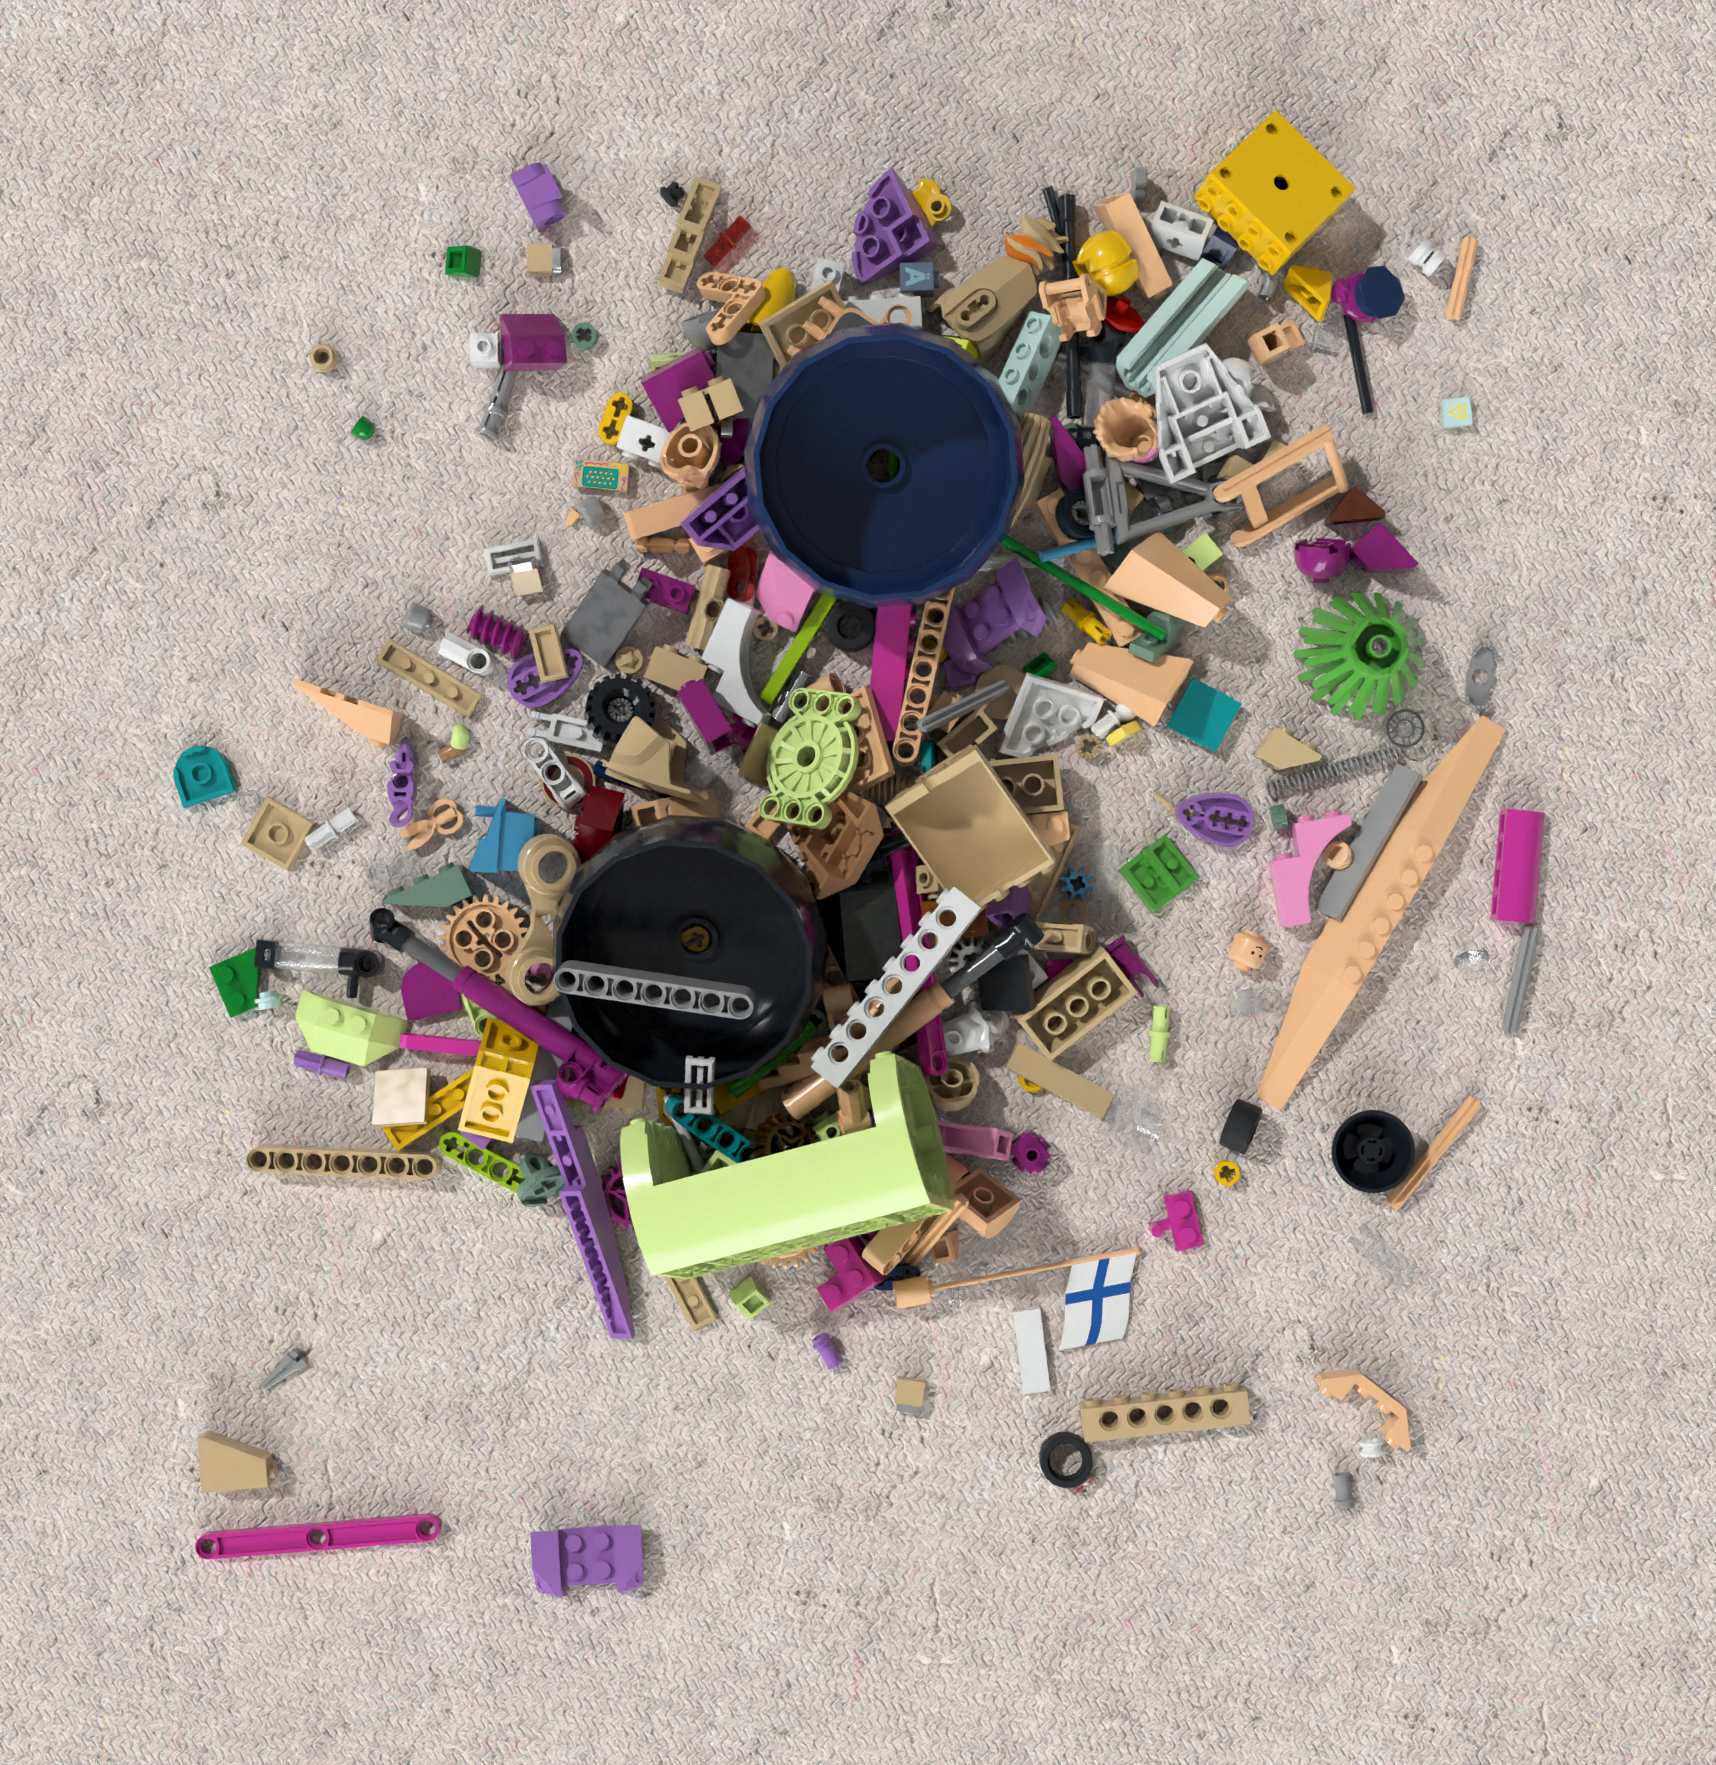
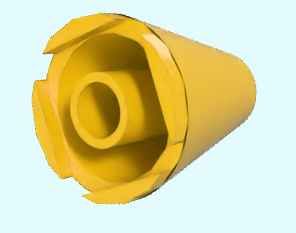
M779 268L778 270L771 271L762 284L766 292V298L738 332L763 334L758 323L794 302L797 280L790 270Z

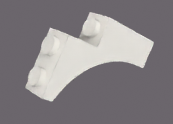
M728 598L701 657L702 660L709 663V669L723 674L713 698L719 705L721 712L733 716L735 713L743 717L741 721L751 727L756 728L760 722L768 725L772 715L765 709L754 690L748 662L752 632L761 611L737 599Z

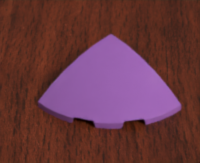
M893 168L887 170L869 190L868 195L870 198L864 210L858 212L855 220L853 233L856 235V251L852 252L855 275L860 286L886 277L900 270V263H913L940 246L921 208Z

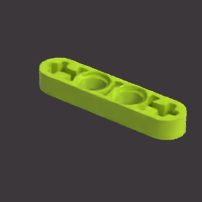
M449 1131L440 1138L439 1148L443 1154L517 1193L521 1182L514 1179L510 1183L508 1180L512 1177L515 1169L519 1170L516 1176L524 1178L519 1163L489 1147L482 1150L458 1131ZM456 1137L457 1145L465 1147L466 1143H468L470 1146L464 1152V1156L461 1157L459 1154L462 1150L456 1147L449 1150V1144L446 1142V1139L450 1140ZM473 1149H479L484 1153V1161L481 1164L471 1162L469 1155ZM497 1162L507 1164L509 1168L507 1176L499 1177L495 1174L494 1165Z

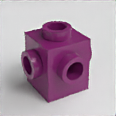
M1027 1128L1012 1141L1010 1152L1014 1157L1011 1161L1021 1172L1026 1169L1029 1174H1032L1034 1171L1040 1173L1050 1164L1048 1159L1051 1155L1047 1150L1051 1146L1041 1134L1035 1137ZM1035 1150L1033 1156H1027V1152Z

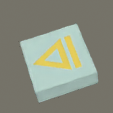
M1470 397L1440 401L1443 429L1466 427L1473 424Z

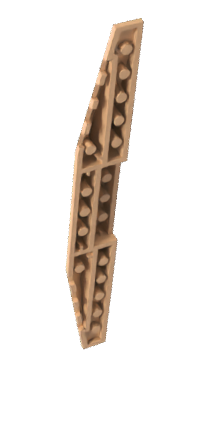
M1483 715L1477 719L1453 749L1442 758L1435 769L1425 777L1415 790L1341 922L1329 917L1302 963L1300 975L1294 986L1287 1012H1285L1282 1020L1283 1023L1279 1035L1275 1040L1269 1063H1267L1256 1095L1260 1099L1279 1110L1285 1105L1359 990L1443 848L1506 731L1504 727Z

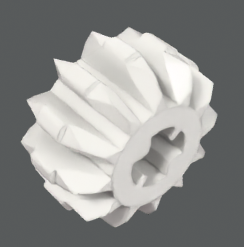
M968 937L969 945H965L964 940L959 938L958 943L962 948L959 950L955 946L952 947V952L957 953V957L950 956V959L947 958L948 962L958 963L952 966L950 971L953 973L965 966L964 963L967 962L963 959L965 954L971 955L972 952H976L979 955L990 946L981 950L984 939L980 938L975 946L973 945L974 937Z

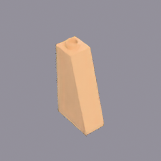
M1116 193L1094 205L1093 208L1106 231L1115 230L1131 248L1132 253L1129 255V258L1136 259L1139 278L1134 284L1143 298L1151 297L1152 300L1167 293L1166 288L1172 286L1173 283L1131 193Z
M722 483L624 512L623 515L631 540L681 526L680 522L689 512L722 485Z

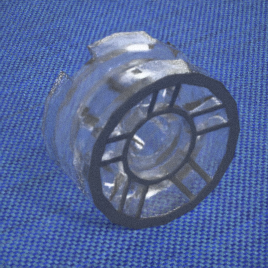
M1401 709L1390 713L1382 724V736L1385 742L1397 749L1410 748L1418 744L1425 732L1421 716L1409 709ZM1403 723L1406 729H1409L1405 734H1401L1398 730L1399 726Z

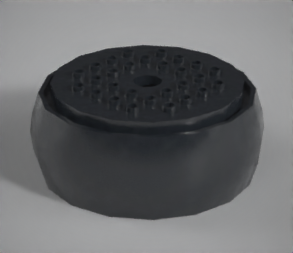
M668 815L617 833L575 871L554 918L552 976L554 979L555 973L564 962L575 960L742 985L751 988L756 994V1003L752 1014L745 1019H734L580 996L559 991L573 1028L608 1065L652 1086L705 1090L759 1073L802 1035L825 989L828 933L809 880L773 841L725 818ZM692 923H700L706 926L713 936L712 945L707 950L701 952L688 949L681 938L683 928ZM563 972V977L567 981H576L575 976L571 972ZM591 977L595 985H605L601 977ZM620 981L623 989H633V985L629 981ZM658 985L649 986V990L653 994H662V990ZM677 990V993L681 998H691V994L688 990ZM709 993L706 995L707 1000L711 1003L720 1002V998L716 994ZM735 999V1003L739 1007L749 1006L746 999ZM693 1056V1058H698L700 1056L704 1057V1059L715 1057V1081L708 1083V1066H704L703 1083H697V1065H692V1082H685L686 1057Z

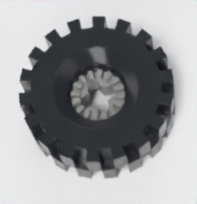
M621 673L615 674L612 679H610L609 675L605 676L601 683L597 681L594 684L593 690H590L584 708V720H587L586 727L588 731L593 730L592 736L596 740L599 737L602 738V744L606 746L608 742L614 743L613 748H616L624 731L635 716L643 719L649 726L653 724L656 714V707H654L655 698L654 696L650 697L651 690L648 686L646 688L642 687V680L638 678L636 682L632 681V675L627 674L626 678H621ZM620 706L625 708L624 714L626 716L621 715L618 718L614 716L615 711L613 708L619 709Z

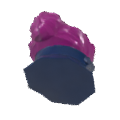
M1384 265L1368 267L1365 274L1353 273L1348 275L1346 279L1342 278L1335 281L1331 288L1330 299L1333 303L1341 305L1345 315L1356 321L1368 323L1375 319L1396 316L1404 302L1405 296L1400 279L1392 274Z

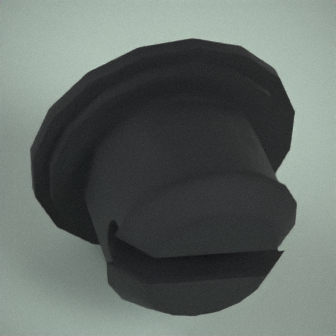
M672 182L667 188H660V195L669 206L678 207L677 201L684 196V190L682 187H679L677 182Z

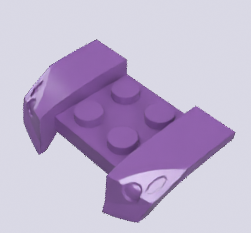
M1017 557L995 573L997 581L963 607L959 608L953 605L951 608L943 646L958 668L968 673L976 674L994 669L993 664L984 654L1020 627L1037 637L1047 619L1045 613L1038 603ZM941 614L934 619V623L941 622L944 618Z
M603 1525L530 1532L533 1576L536 1589L542 1594L566 1597L565 1586L617 1583V1593H625L638 1589L643 1585L641 1525Z

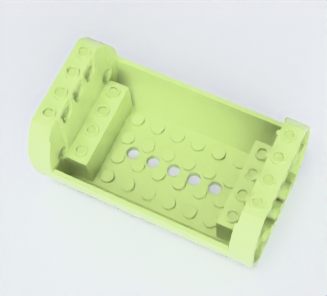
M892 1051L875 1054V1059L870 1060L868 1082L876 1127L697 1175L681 1138L673 1126L665 1127L664 1123L656 1124L655 1120L647 1121V1118L630 1121V1126L621 1128L622 1173L634 1230L651 1274L653 1276L691 1279L954 1211L953 1191L946 1152L935 1109L921 1068L897 1054H892Z

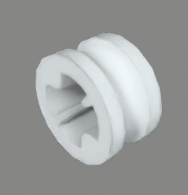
M1377 1437L1360 1439L1359 1445L1362 1446L1360 1456H1383L1385 1450L1381 1446L1384 1444V1440Z

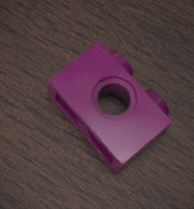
M643 567L641 568L638 580L641 581L645 576L653 582V585L644 596L645 600L686 615L689 614L691 601L697 591L695 585Z

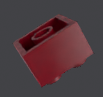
M592 786L589 797L584 796L581 805V812L583 814L577 815L574 825V831L578 832V835H575L573 846L580 856L581 864L587 861L614 835L621 832L625 793Z

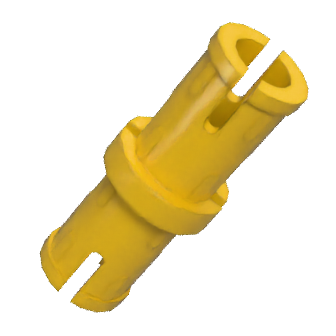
M1071 598L1068 600L1072 607L1068 603L1063 605L1062 612L1077 623V628L1081 632H1087L1099 645L1105 643L1101 638L1102 636L1107 641L1110 639L1111 630L1097 620L1095 613L1087 611L1076 599Z

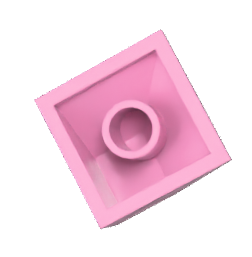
M770 551L756 588V596L771 622L796 633L808 611L815 590L774 557L772 551Z

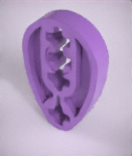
M562 648L566 662L567 655L573 658L578 657L574 669L567 666L569 678L544 684L539 681L540 687L537 689L534 686L528 687L526 695H523L521 692L516 693V689L519 687L518 682L521 681L527 684L531 681L529 676L532 674L535 677L540 676L534 652L518 659L512 665L507 679L512 697L520 704L530 708H541L549 705L561 697L577 680L584 666L583 656L574 649Z
M1212 792L1193 795L1180 801L1174 809L1175 818L1186 830L1202 840L1223 847H1234L1243 843L1251 834L1254 826V813L1250 804L1242 797L1229 793ZM1190 806L1191 810L1200 813V815H1190L1187 817L1183 814V810L1188 809ZM1216 811V815L1227 817L1228 815V817L1237 820L1241 818L1245 821V824L1238 828L1237 825L1227 823L1225 827L1223 822L1209 820V815L1214 814Z

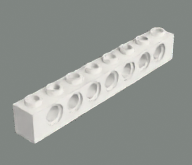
M953 887L951 891L945 889L936 900L939 906L933 913L928 911L918 923L921 928L916 935L909 934L900 947L903 949L897 959L892 956L882 969L885 971V974L879 981L874 979L865 990V993L868 994L862 1003L858 1001L854 1003L847 1012V1015L850 1017L843 1026L839 1023L829 1035L832 1040L826 1048L821 1046L812 1056L811 1060L814 1063L811 1068L837 1089L844 1085L982 911L980 906L956 887ZM950 911L956 915V921L952 926H943L940 923V917L944 912ZM927 934H934L938 937V944L933 949H926L922 945V940ZM910 956H916L920 960V967L914 972L907 971L904 966L905 960ZM894 978L901 980V991L897 994H890L887 991V983ZM874 1001H881L884 1005V1012L878 1017H873L869 1013V1006ZM862 1023L866 1027V1035L862 1039L856 1040L852 1037L851 1029L855 1024ZM838 1046H845L848 1050V1057L843 1062H837L833 1056V1052Z

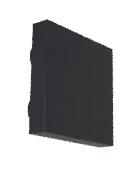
M1016 954L1008 961L1003 959L978 978L982 1011H1032L1035 1009L1028 954Z

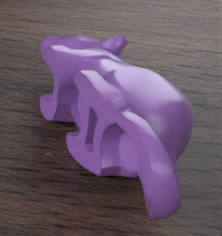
M406 736L400 743L396 753V760L390 762L393 778L387 783L389 801L394 807L389 817V822L396 828L404 827L410 822L413 815L412 807L417 798L414 774L416 770L415 765L419 763V760L415 757L414 750ZM408 811L407 816L400 821L399 818Z

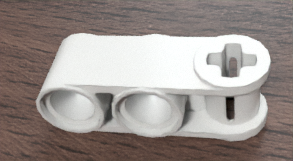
M531 738L525 743V757L566 813L570 812V807L583 799L584 796L589 797L586 789L574 777L546 739ZM536 742H540L545 748L544 755L540 758L534 757L531 753V747ZM553 764L561 769V776L556 781L550 779L547 772L548 768ZM576 791L575 794L566 799L567 796Z

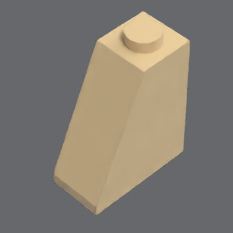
M204 1431L197 1437L202 1493L268 1488L275 1481L274 1478H277L278 1467L277 1462H273L272 1453L213 1431Z

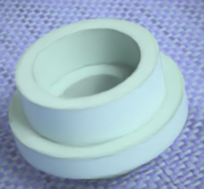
M276 990L259 993L260 998L254 999L255 1004L258 1003L259 1010L281 1006L280 999H283V995H277Z

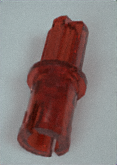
M739 215L724 233L720 232L718 234L719 238L704 254L705 260L712 266H717L731 249L735 250L737 248L736 244L752 228L751 225Z

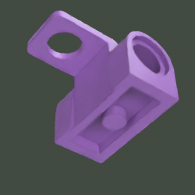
M533 163L510 175L538 232L565 218L567 212L561 202L562 194L547 164Z

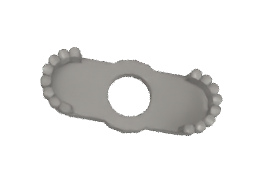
M1484 643L1475 647L1471 657L1470 668L1466 673L1467 688L1465 701L1469 707L1477 710L1484 709L1491 702V699L1488 697L1490 686L1494 681V659L1498 657L1497 650L1491 644ZM1477 669L1484 670L1488 675L1487 682L1483 685H1477L1472 679L1473 672Z

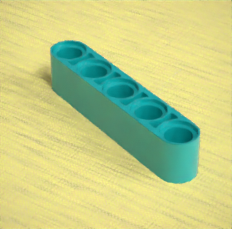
M675 1093L667 1099V1113L678 1124L737 1164L753 1160L751 1158H741L742 1152L750 1148L748 1146L753 1142L714 1114L684 1112L675 1114L676 1106L684 1103L685 1095L682 1093ZM691 1099V1107H696V1102ZM701 1119H709L705 1128L697 1129V1124ZM725 1133H730L729 1141L720 1144V1137Z

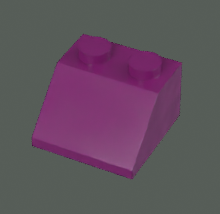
M555 314L499 315L504 371L559 370L567 363L565 335Z

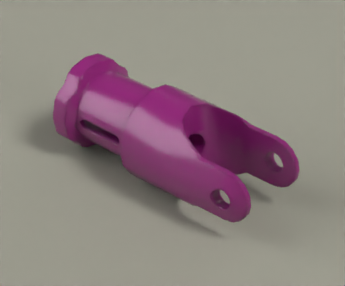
M1122 935L1105 947V950L1112 955L1120 970L1138 992L1137 994L1143 998L1144 994L1136 984L1134 974L1142 973L1146 975L1157 988L1159 984L1141 957L1133 953L1125 942L1126 937Z

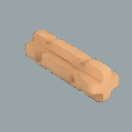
M641 537L636 539L635 548L637 552H648V550H651V553H674V551H677V554H687L690 551V541L687 538L674 540V538L652 537L648 539V537Z

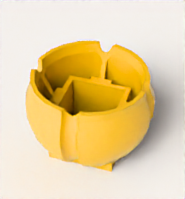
M1115 230L1096 233L1089 237L1082 245L1077 259L1072 262L1079 278L1081 274L1088 273L1092 281H1096L1107 291V296L1122 294L1139 278L1136 259L1129 258L1132 250L1124 238Z

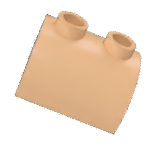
M980 1167L952 1186L953 1199L960 1193L969 1199V1205L958 1218L967 1222L978 1234L987 1239L996 1236L1006 1227L1021 1203L1019 1197Z

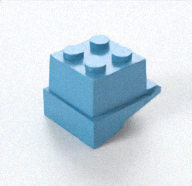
M503 798L500 799L497 807L476 805L475 816L493 818L485 839H480L470 863V871L497 873V870L518 871L520 851L530 839L539 835L540 821H535V815L505 812L506 799Z

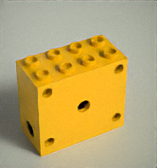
M1275 110L1209 173L1193 199L1197 201L1198 206L1203 211L1208 212L1217 221L1222 230L1227 231L1237 241L1241 249L1247 251L1263 270L1268 271L1273 276L1339 211L1356 188Z

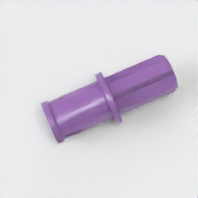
M297 1050L293 1060L295 1066L317 1071L318 1075L324 1073L342 1078L343 1080H346L351 1065L349 1062L328 1058L327 1055L321 1056L302 1050Z

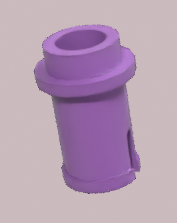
M823 1332L812 1340L814 1344L813 1349L818 1350L827 1368L830 1370L837 1367L844 1359L832 1343L833 1337Z

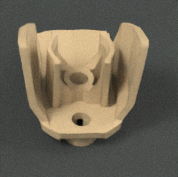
M1002 255L976 272L958 287L948 289L926 311L930 314L937 307H940L943 319L961 339L969 340L971 344L974 343L978 352L977 360L985 366L1002 349L1004 340L1022 309L1037 294L1036 280L1031 265L1025 261H1019L1013 257ZM961 316L965 317L968 321L963 320Z
M638 716L633 717L614 749L611 759H604L602 766L606 768L605 774L642 789H653L654 791L706 804L708 798L707 791L685 781L687 741L662 717H655L652 726H649Z

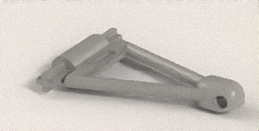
M1097 444L1084 447L1086 472L1083 474V484L1089 529L1095 532L1097 554H1101V556L1114 553L1111 528H1114L1116 544L1119 545L1216 511H1237L1244 506L1240 495L1227 502H1218L1215 499L1214 489L1225 481L1210 484L1185 477L1169 484L1163 470L1131 461L1122 462L1117 458H1109L1107 455L1105 470L1102 464L1101 448L1097 447ZM1123 474L1205 496V501L1130 526Z

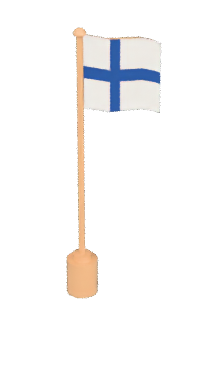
M1135 1245V1248L938 1285H933L932 1280L927 1281L925 1275L892 1281L897 1309L931 1303L930 1297H935L936 1290L1071 1266L1065 1290L1064 1328L1057 1350L1122 1339L1129 1318L1131 1276L1136 1255L1139 1256L1142 1250L1140 1246Z

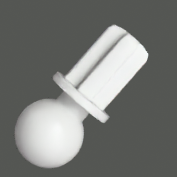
M1117 704L1116 712L1112 713L1108 710L1106 716L1091 726V731L1098 739H1102L1117 727L1120 728L1122 726L1121 721L1133 720L1136 717L1134 712L1124 705Z

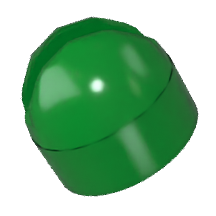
M363 415L350 433L358 439L367 440L373 436L374 426Z

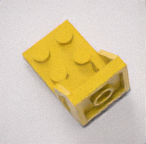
M487 1018L458 1130L513 1143L539 1045L499 1019Z

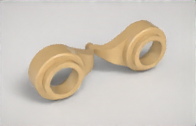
M541 834L533 837L523 846L518 857V871L525 884L532 905V910L529 913L531 924L522 942L508 959L504 977L509 991L520 1001L531 1006L546 1005L560 995L554 985L553 977L547 988L542 991L533 992L529 991L525 985V975L527 970L536 963H547L552 969L553 938L541 917L557 905L565 891H567L575 871L581 866L580 856L576 848L567 840L554 834ZM552 851L561 852L566 860V868L562 876L555 881L547 882L542 880L538 873V865L541 858Z

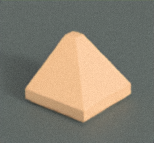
M957 1229L945 1232L929 1250L933 1264L958 1260L959 1234Z

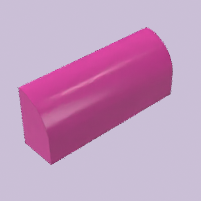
M1500 809L1490 920L1535 924L1545 813Z

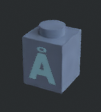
M933 262L900 263V294L914 293V296H920V298L933 297L934 288H939V271H933Z

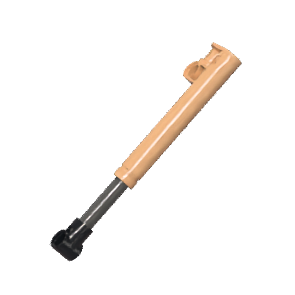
M1024 912L1016 916L1008 924L1007 930L992 940L993 945L944 982L935 981L929 986V989H925L910 1000L849 1078L854 1079L870 1067V1060L875 1059V1054L891 1051L943 1012L944 1008L947 1009L955 1003L954 996L1003 959L1008 961L1020 950H1029L1036 946L1043 939L1044 933L1030 915ZM848 1053L839 1058L837 1062L845 1061L848 1057ZM816 1072L798 1080L789 1088L783 1086L781 1088V1099L790 1114L796 1120H799L834 1094L837 1088Z

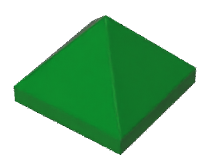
M1043 652L1025 665L1023 670L1026 674L1030 673L1049 679L1058 666Z

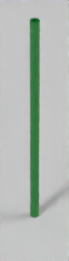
M1007 536L1001 543L1002 546L1162 641L1168 631L1055 563L1051 561L1041 562L1038 553L1010 536Z

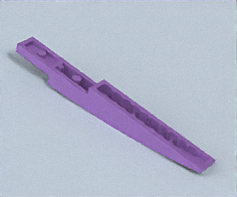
M557 1079L535 1081L530 1085L565 1184V1187L559 1191L609 1335L611 1338H633L635 1331L620 1255L606 1200L582 1125L573 1124L564 1096L558 1088Z

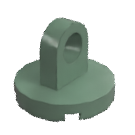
M532 1152L528 1153L520 1162L519 1167L525 1180L519 1185L517 1196L524 1206H542L548 1203V1198L552 1196L554 1199L560 1197L559 1191L565 1187L558 1166L550 1167L541 1155Z

